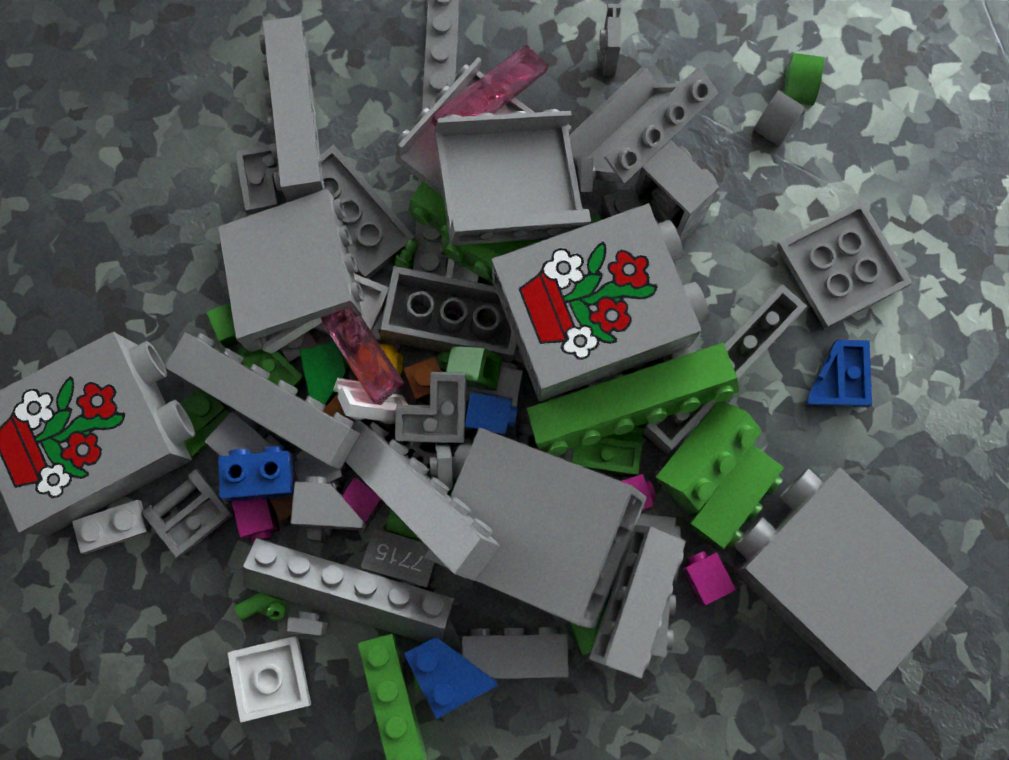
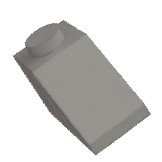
M306 476L305 482H295L291 517L292 525L309 528L366 530L365 522L335 487L326 483V478Z

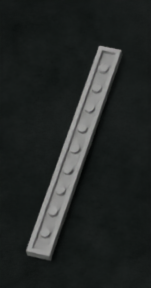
M428 0L422 111L426 107L431 109L435 105L440 91L445 86L451 87L456 82L459 0ZM418 178V187H419V185H420L421 182H422L419 178ZM416 221L415 240L418 241L419 245L414 253V270L446 276L447 257L441 254L442 236L439 234V230L429 224L423 225Z

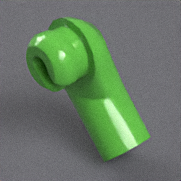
M261 592L234 605L241 621L256 613L265 615L272 621H279L285 616L286 604L281 598Z

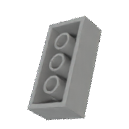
M396 266L393 267L381 325L380 341L436 352L451 351L452 346L486 348L502 357V362L511 363L515 354L516 341L495 286ZM453 316L456 320H450L447 317Z

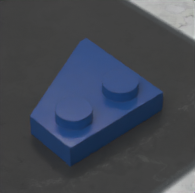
M836 340L832 344L805 400V406L861 408L872 406L870 340Z
M437 637L404 653L436 719L498 686L495 679L480 670Z

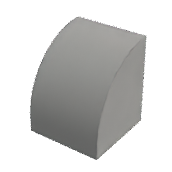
M778 90L753 130L780 147L797 123L805 107Z

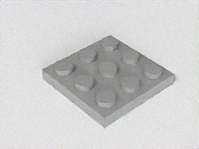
M863 200L780 241L776 246L824 329L912 284L911 279Z

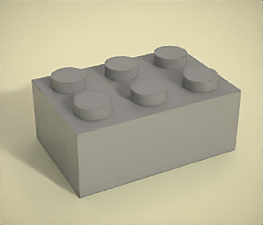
M670 140L642 166L635 190L641 206L649 203L657 224L670 220L677 230L680 241H682L703 222L719 186L715 177L708 170L701 169L693 162V158L687 149L677 146Z

